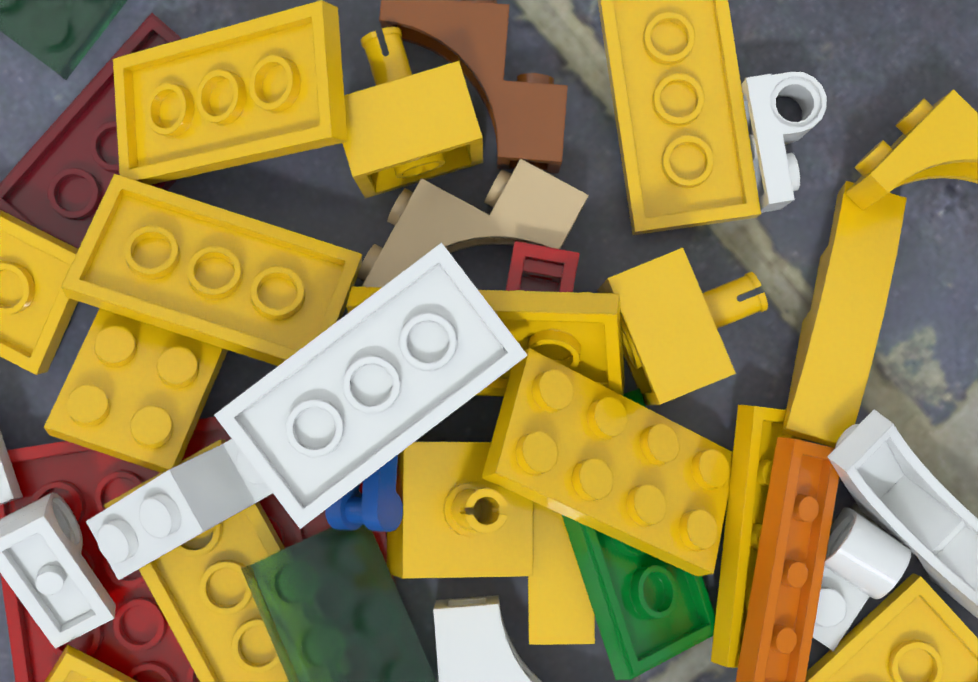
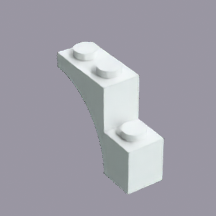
M874 409L860 424H854L842 433L835 449L827 457L859 509L891 536L907 546L918 557L931 581L978 619V519L924 466L904 441L895 425Z
M230 439L220 446L169 469L87 520L86 523L98 542L101 553L109 562L117 579L120 580L273 494V492L235 442Z
M499 595L436 600L433 612L439 682H542L521 659L511 642L501 614Z

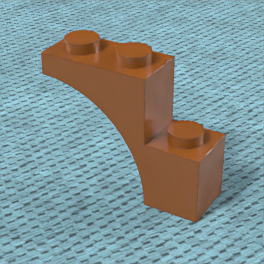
M381 0L379 17L381 28L398 27L402 33V41L426 48L449 63L460 62L463 75L478 92L492 121L497 145V169L514 170L519 160L522 159L545 172L559 173L563 156L568 85L554 84L553 77L537 73L520 74L517 76V81L504 80L510 4H498V0Z

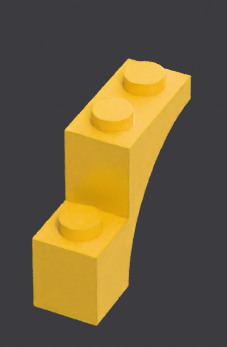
M954 89L934 105H931L923 98L895 125L903 134L891 147L882 140L857 163L854 168L862 176L845 194L864 211L889 194L893 189L915 181L948 178L978 184V113Z

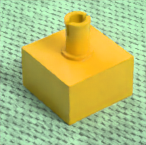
M398 27L382 28L389 51L388 56H384L376 30L361 38L360 42L365 50L375 86L344 95L348 142L342 144L352 177L365 198L418 183L421 178L428 180L483 163V137L460 62L456 61L412 75L401 38L402 33Z
M680 248L609 277L597 290L598 293L619 294L623 355L637 389L640 388L646 406L661 405L736 374L717 329L757 312L762 313L768 310L765 292L741 302L737 300V296L762 286L752 271L745 273L740 278L702 293L684 248Z
M413 442L398 454L396 492L403 503V517L396 530L387 532L388 574L402 579L533 576V501L482 478L491 442Z

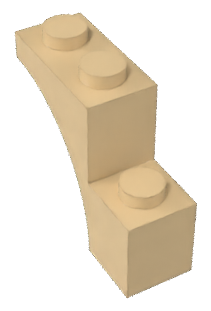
M520 159L512 174L502 169L495 179L484 202L493 207L489 215L421 178L414 192L405 188L397 198L387 222L395 227L383 248L376 244L370 248L362 262L357 277L364 281L362 287H383L440 243L445 246L449 253L480 245L514 246L515 241L561 249L589 195Z

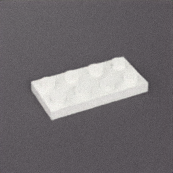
M440 243L214 414V416L301 529L524 359L527 354L449 251Z

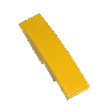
M845 181L837 194L829 244L820 256L811 310L802 321L782 433L835 448L842 433L856 423L884 317L907 200L906 197L889 193L862 211L845 194L854 184L850 181Z
M533 502V576H528L529 645L595 644V615L562 514Z

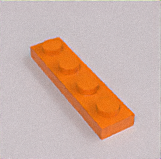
M777 437L735 682H805L839 482V475L827 457L835 449L833 447L799 439Z

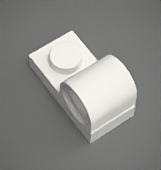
M787 72L775 75L771 73L746 78L741 84L761 213L781 210L795 200L793 191H797L800 187L799 167L793 153L786 154L785 145L801 139L822 119L826 110L827 96L823 86L813 76L804 72ZM785 96L794 99L801 107L802 120L800 122H790L784 119L776 108V98Z
M50 493L0 519V573L54 648H57L114 619L116 604L81 555L83 539L73 512L62 497L57 493Z
M844 507L831 526L813 638L832 651L835 650L868 598L880 599L887 595L900 580L911 559V550L851 508Z

